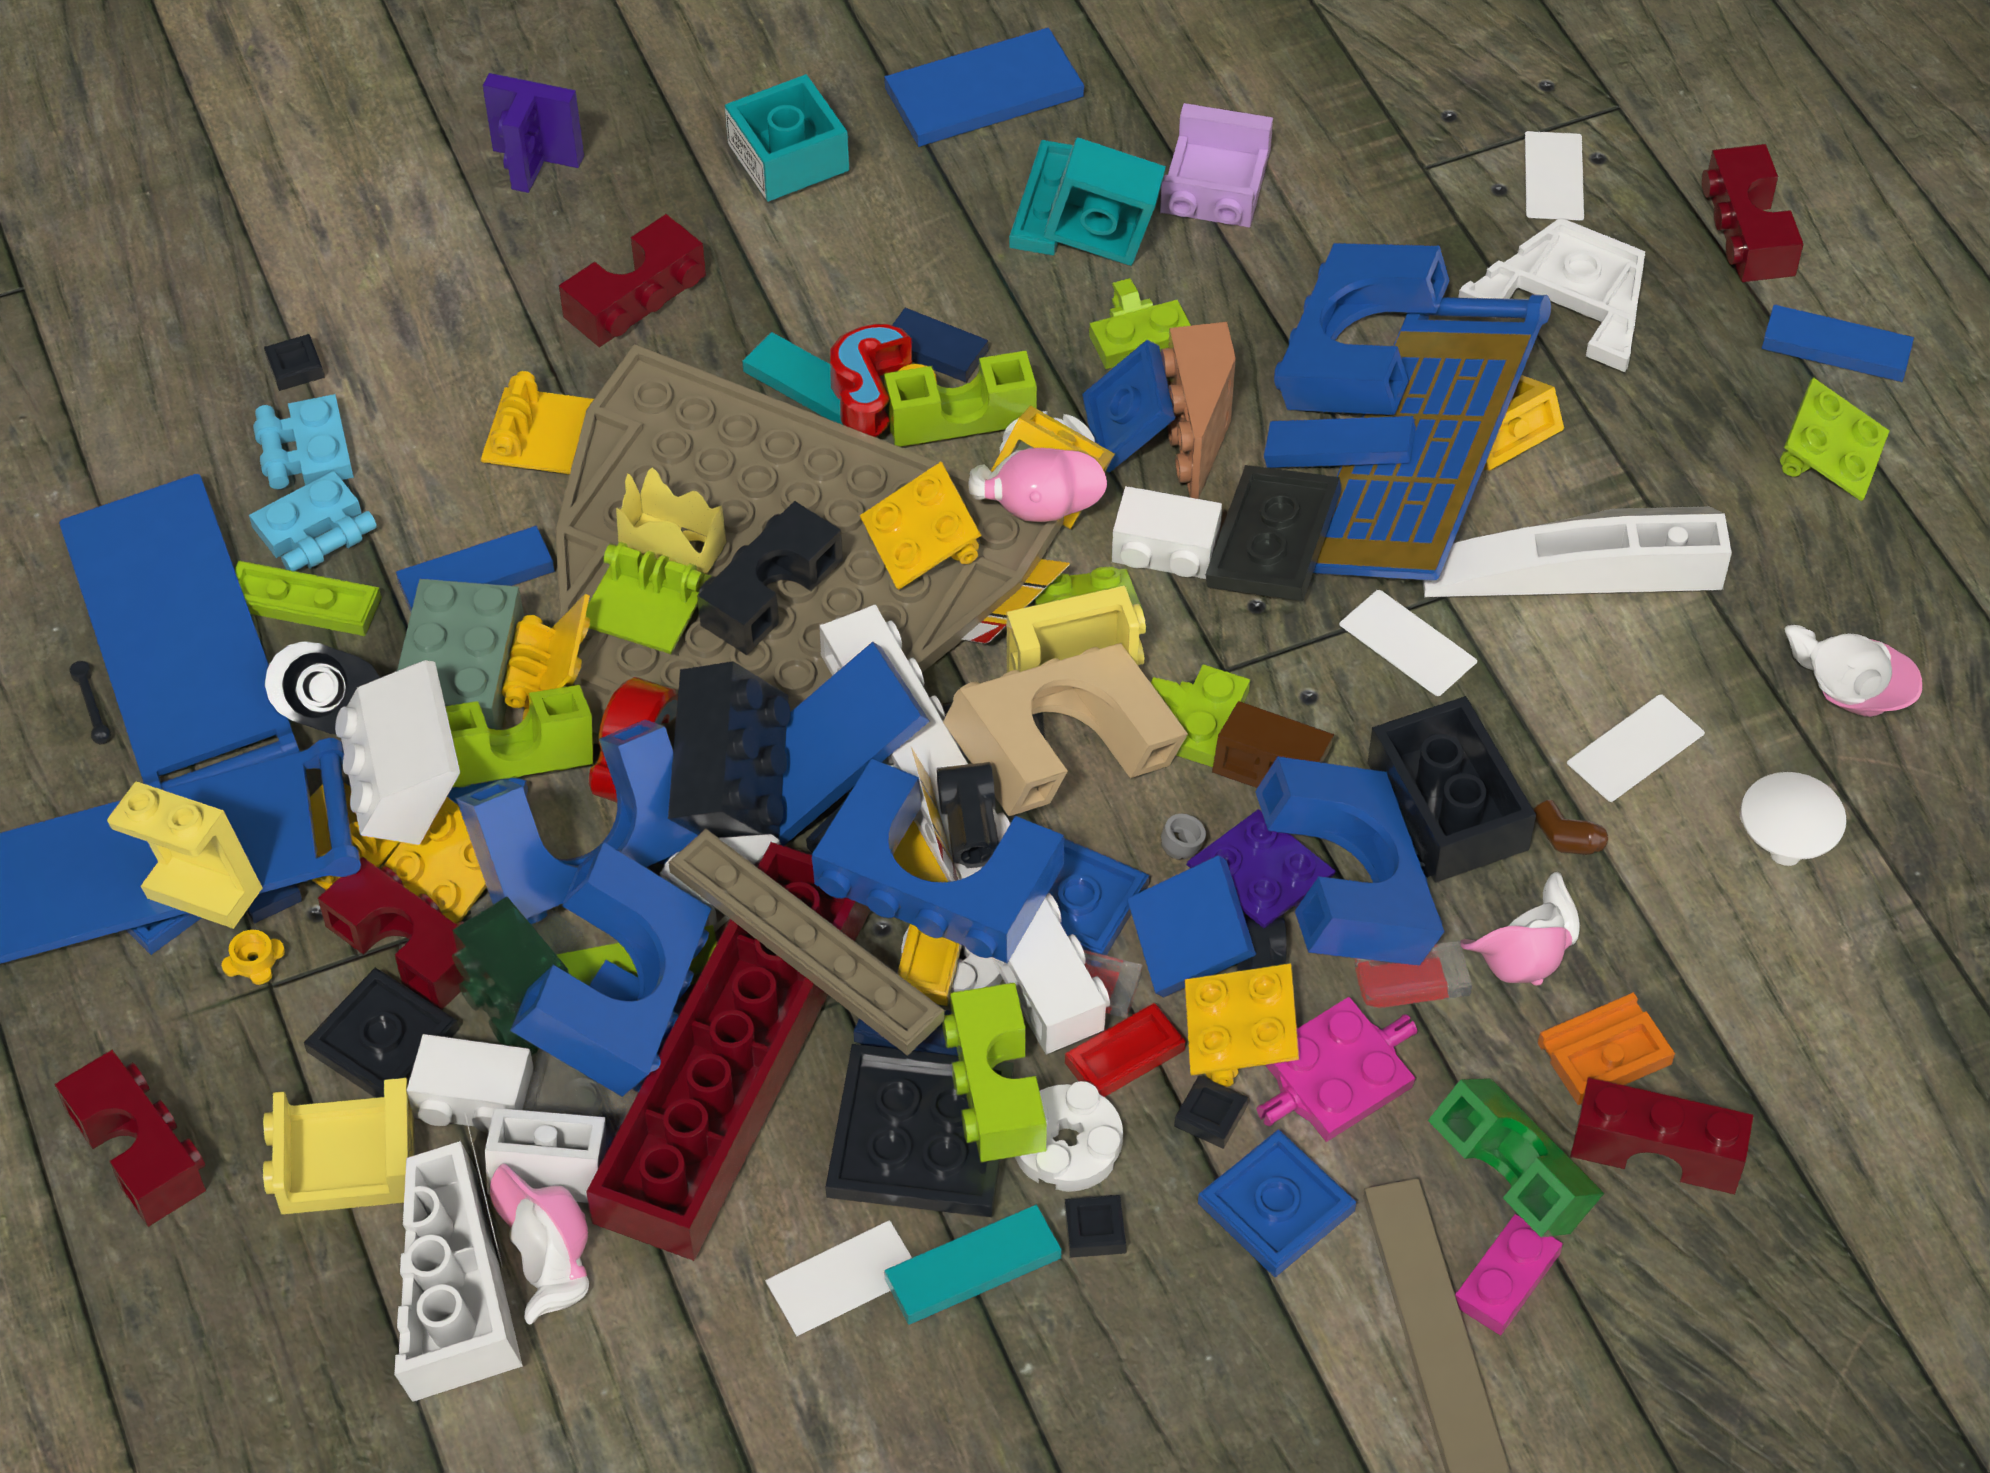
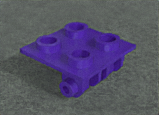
M1259 809L1188 860L1186 864L1192 868L1218 855L1226 859L1242 911L1263 928L1291 907H1298L1318 876L1331 878L1336 872L1289 833L1268 831L1263 814Z

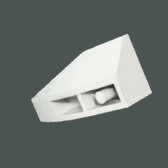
M1710 506L1609 509L1538 526L1525 527L1452 544L1439 578L1437 580H1423L1424 597L1722 590L1732 554L1725 514Z

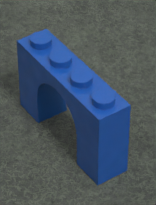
M1333 244L1326 262L1320 265L1318 280L1312 294L1308 295L1305 299L1304 312L1298 326L1291 331L1289 346L1283 360L1278 362L1275 368V386L1281 391L1287 410L1395 415L1408 383L1398 346L1352 345L1335 340L1346 327L1368 315L1382 312L1437 313L1450 281L1440 246Z
M643 720L602 737L599 741L617 794L615 822L603 842L640 865L647 867L657 862L659 864H666L672 855L684 849L698 835L668 819L673 749L665 726ZM507 779L499 780L456 798L496 915L513 924L525 926L543 920L548 915L547 910L563 904L578 866L598 847L580 857L572 859L554 858L540 839L523 787Z
M1277 757L1255 791L1268 831L1313 836L1331 841L1355 856L1365 867L1373 882L1368 883L1318 876L1295 910L1308 953L1420 966L1434 945L1439 941L1444 933V929L1387 772Z
M871 759L812 853L815 885L832 897L840 899L846 897L866 905L871 911L881 917H895L910 923L930 937H944L961 944L976 956L982 958L993 957L1008 964L1064 866V835L1015 816L991 858L974 874L952 882H931L917 878L905 871L896 862L893 854L921 808L919 777Z
M603 842L578 866L562 906L609 934L624 947L631 957L638 974V998L635 1001H622L610 998L553 965L527 989L510 1031L623 1097L639 1082L644 1083L649 1072L655 1071L661 1064L657 1051L660 1043L670 1034L678 1018V1014L673 1011L676 1001L683 996L693 979L694 973L689 970L692 959L700 953L708 939L709 932L704 927L711 908Z

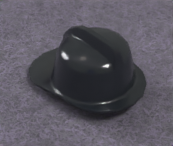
M303 641L286 646L274 656L267 668L265 687L268 699L278 713L292 721L336 735L335 726L338 713L342 707L348 706L357 687L381 677L370 663L358 656L320 643Z

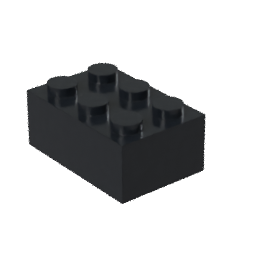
M734 661L680 669L668 811L669 820L697 835L707 829L718 838L773 835L779 840V826L784 813L781 801L783 774L787 768L785 753L786 729L791 715L788 703L789 696Z
M1467 696L1372 727L1367 764L1371 770L1387 772L1413 845L1434 883L1529 850L1536 813Z

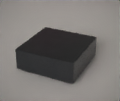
M310 334L264 347L268 364L279 391L325 378Z
M1199 1075L1175 1116L1174 1127L1224 1149L1247 1108L1248 1097Z
M1120 1195L1065 1199L1064 1209L1070 1258L1126 1254V1239Z

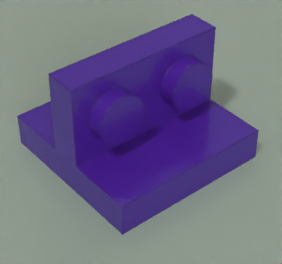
M489 73L483 84V92L492 148L495 152L504 153L503 164L504 168L509 170L511 189L529 193L544 161L579 168L584 158L576 90Z

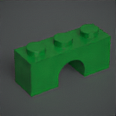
M1491 1078L1461 1079L1428 1119L1431 1125L1464 1159L1475 1158L1482 1160L1506 1178L1511 1188L1503 1199L1541 1238L1571 1234L1604 1195L1603 1191Z

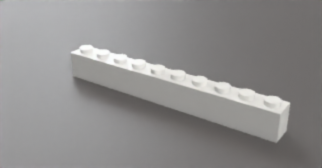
M876 605L820 625L821 656L832 676L873 641L882 647L930 720L881 763L918 777L910 746L913 748L930 777L952 856L946 814H941L937 767L966 765L969 759L944 725L945 713L939 699L935 695L928 696L923 687L924 679L918 663L914 658H906L902 651V641L896 625L891 620L885 622ZM919 780L921 808L915 816L914 822L948 882H952L954 880L941 860ZM993 809L998 842H1000L1010 822L1003 812L997 814ZM954 863L958 880L966 878L982 868H966L960 863ZM1050 893L1047 894L1008 964L991 957L1005 983L1016 984L1021 1011L1046 1055L1104 1031L1106 1007L1110 1006L1109 995L1102 980L1098 976L1091 978L1084 965L1085 955L1080 942L1073 934L1067 936L1061 926L1060 910Z

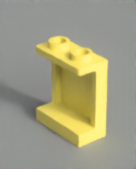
M1125 586L1006 612L1007 672L1012 670L1025 671L1039 667L1051 659L1058 658L1063 660L1080 655L1093 647L1101 649L1122 643L1137 665L1144 664V652L1139 638L1140 634L1146 632L1144 614L1140 604L1132 605Z
M135 781L107 819L112 830L147 841L157 858L158 863L141 885L147 899L234 929L263 888L224 810Z
M406 1078L384 1080V1097L293 1106L288 1103L285 1091L273 1092V1112L264 1113L263 1119L266 1145H273L272 1160L264 1161L263 1180L266 1194H275L281 1215L404 1203L406 1158L414 1156V1117L407 1094L408 1083Z

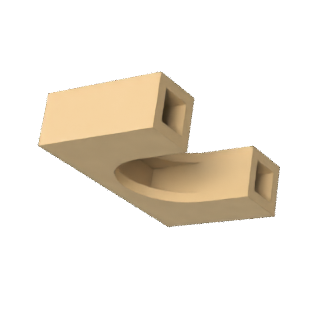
M1122 643L1101 649L1093 647L1080 655L1063 660L1058 658L1051 659L1039 667L1021 672L1019 670H1012L1000 678L983 683L970 682L955 693L953 703L943 721L972 764L991 763L995 797L1008 816L1050 804L1068 772L1040 733L1033 720V714L1056 712L1082 721L1100 736L1130 778L1170 766L1188 735Z

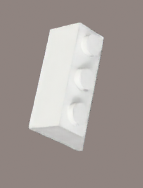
M428 660L357 687L348 706L342 707L338 713L335 730L337 737H340L344 751L343 771L349 776L352 791L350 807L352 812H356L359 831L362 836L420 845L460 774L436 664Z

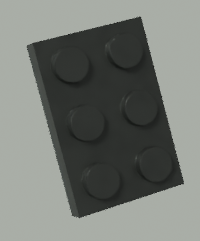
M1245 465L1205 574L1207 587L1304 601L1341 493L1340 477Z

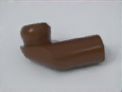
M1546 800L1534 808L1536 822L1553 848L1558 852L1588 855L1600 852L1606 847L1608 834L1602 825L1585 820L1565 819L1553 800Z

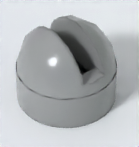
M1175 814L1166 821L1161 834L1162 848L1171 858L1177 860L1192 858L1200 850L1206 836V831L1203 824L1197 818L1188 814ZM1178 832L1179 840L1176 839L1174 833Z

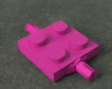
M1350 997L1334 1005L1297 1028L1299 1060L1265 1065L1276 1078L1280 1093L1262 1105L1257 1106V1113L1262 1120L1265 1117L1263 1123L1270 1127L1279 1119L1295 1111L1298 1115L1310 1121L1325 1142H1328L1413 1087L1416 1078L1396 1055L1394 1047L1417 1034L1415 1023L1413 1021L1409 1023L1410 1017L1404 1014L1385 1028L1379 1029L1366 1018Z

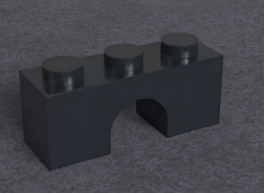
M796 501L781 514H775L770 518L763 532L749 545L739 548L733 556L731 563L716 577H710L702 585L697 595L700 626L740 652L748 655L779 624L777 593L766 586L775 581L789 580L812 591L843 561L841 529Z

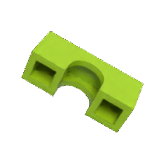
M1026 350L979 358V372L971 382L956 388H945L937 385L932 366L884 374L885 390L889 396L886 414L890 420L889 426L894 445L899 447L1004 430L1013 421L1018 419L1030 405L1037 409V386Z
M580 685L529 693V711L527 716L518 725L505 730H495L487 727L478 701L445 706L460 769V774L452 787H466L476 783L506 778H519L524 775L554 770H568L573 767L593 764L592 714Z
M1009 983L950 993L951 1014L944 1015L945 1020L942 1022L946 1047H956L959 1061L952 1062V1075L956 1094L967 1095L969 1109L961 1110L966 1142L977 1143L980 1162L1046 1152L1047 1123L1036 1076L1009 1079L998 1075L992 1070L1003 1061L1025 1057V1025L1016 984Z

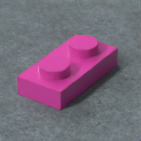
M1514 1214L1455 1294L1459 1310L1501 1336L1559 1257L1563 1243L1552 1236L1541 1238L1520 1216Z

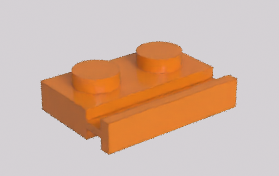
M1634 992L1540 1032L1538 1039L1539 1047L1541 1050L1545 1049L1550 1056V1064L1577 1105L1582 1103L1588 1077L1626 1085L1672 1065L1675 1052L1647 1011L1643 1012L1637 1004L1638 998Z

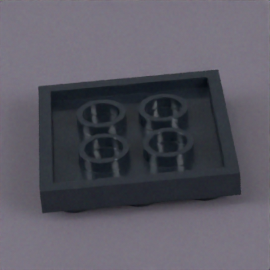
M852 1044L825 1186L826 1198L992 1218L1001 1159L980 1162L977 1143L966 1142L961 1110L969 1109L967 1095L956 1094L952 1075V1062L959 1061L958 1056L912 1051L907 1056L899 1049ZM1003 1061L992 1069L1002 1077L1009 1079L1014 1077L1013 1062Z

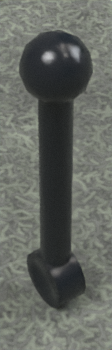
M77 661L70 666L69 670L73 681L78 682L93 725L91 739L96 744H105L111 739V731L107 726L103 725L89 683L92 675L90 666L85 661Z

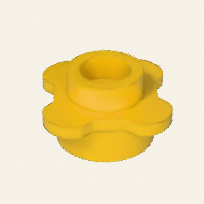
M259 930L243 931L237 934L229 944L230 956L222 961L223 972L229 977L241 975L250 978L252 983L256 985L264 984L272 978L271 968L275 961L285 953L283 943L278 939L270 940L268 935ZM252 956H258L254 961L249 960Z

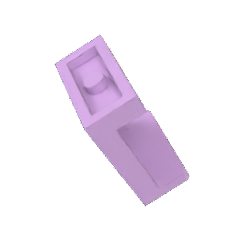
M1184 103L1180 114L1179 137L1169 173L1164 175L1162 180L1160 213L1251 227L1271 151L1273 118Z

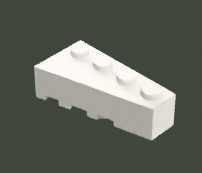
M459 1141L406 1158L403 1226L406 1229L405 1250L401 1254L400 1264L403 1288L402 1306H398L397 1329L400 1332L399 1355H395L394 1375L412 1402L522 1367L523 1365L478 1173L464 1146Z

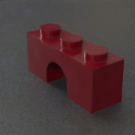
M1766 144L1712 150L1709 168L1702 173L1703 193L1705 197H1711L1715 226L1718 231L1723 230L1726 238L1728 262L1735 264L1741 282L1796 276L1804 245L1791 210L1780 212L1764 211L1771 209L1778 181V174Z
M667 214L631 237L635 271L627 274H614L606 271L594 261L559 285L563 318L599 348L614 337L624 334L629 327L651 312L658 311L667 301L685 289L693 287L701 278L706 276L703 243Z
M361 857V868L356 874L340 877L318 897L325 927L363 955L384 938L391 936L408 938L409 941L395 954L401 982L414 993L440 1010H443L485 969L480 950L481 940L479 936L464 922L455 924L444 916L438 905L427 895L419 894L417 896L405 888L401 879L390 868L382 866L379 869L370 861Z
M112 1049L54 1084L66 1113L92 1149L118 1136L136 1138L129 1149L109 1162L120 1189L148 1227L206 1191L199 1170L206 1166L202 1156L189 1138L180 1143L172 1132L177 1128L173 1116L161 1100L154 1104L150 1102L145 1095L150 1088L144 1076L133 1062L124 1066Z
M1588 1077L1570 1157L1625 1169L1627 1160L1632 1155L1656 1153L1673 1159L1681 1166L1680 1182L1735 1195L1746 1163L1754 1115Z

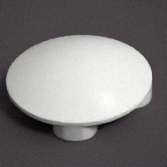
M1795 772L1774 773L1757 780L1745 793L1739 812L1740 820L1749 836L1760 847L1770 852L1772 859L1776 863L1784 866H1792L1797 864L1800 859L1815 858L1829 852L1839 843L1846 827L1845 809L1836 793L1820 780Z

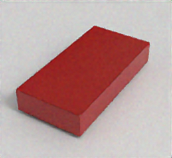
M1154 1002L1065 1053V1064L1079 1082H1089L1097 1088L1101 1096L1106 1097L1184 1052L1185 1040Z

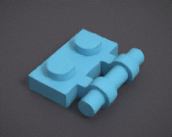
M335 394L288 403L291 418L282 420L275 416L272 406L262 405L256 409L257 421L253 425V430L257 443L262 445L263 453L260 456L261 470L268 477L271 488H285L289 484L288 476L300 473L303 474L305 485L332 471H335L341 480L354 478ZM296 441L297 450L287 452L282 449L281 444Z
M335 471L249 515L252 528L276 558L281 556L285 568L291 571H296L304 566L311 569L324 561L323 556L343 545L350 548L360 543L362 535L377 528L376 522L369 511L361 514L358 499Z

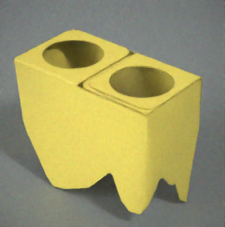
M653 468L648 470L641 493H639L632 476L627 473L625 480L626 493L623 498L622 508H616L618 542L626 543L629 548L641 551L643 555L647 551H652L655 553L656 559L661 555L669 557L670 561L686 566L690 563L697 566V571L708 574L726 544L722 506L709 508L704 498L697 491H691L679 497L673 495L669 487L662 482L658 472ZM683 527L689 530H685L682 532L681 528ZM689 541L704 542L702 552L698 553Z

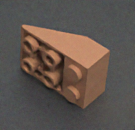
M1227 322L1169 328V347L1161 349L1162 361L1175 415V420L1167 425L1170 445H1178L1180 452L1175 456L1177 479L1179 483H1187L1189 496L1195 499L1200 497L1231 422L1236 357Z

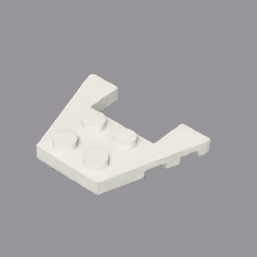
M1560 217L1520 245L1516 255L1506 262L1497 261L1487 268L1486 276L1476 283L1470 280L1459 290L1458 298L1510 299L1516 288L1533 294L1548 295L1550 301L1579 312L1586 317L1601 321V325L1588 343L1586 357L1625 372L1628 368L1645 251Z

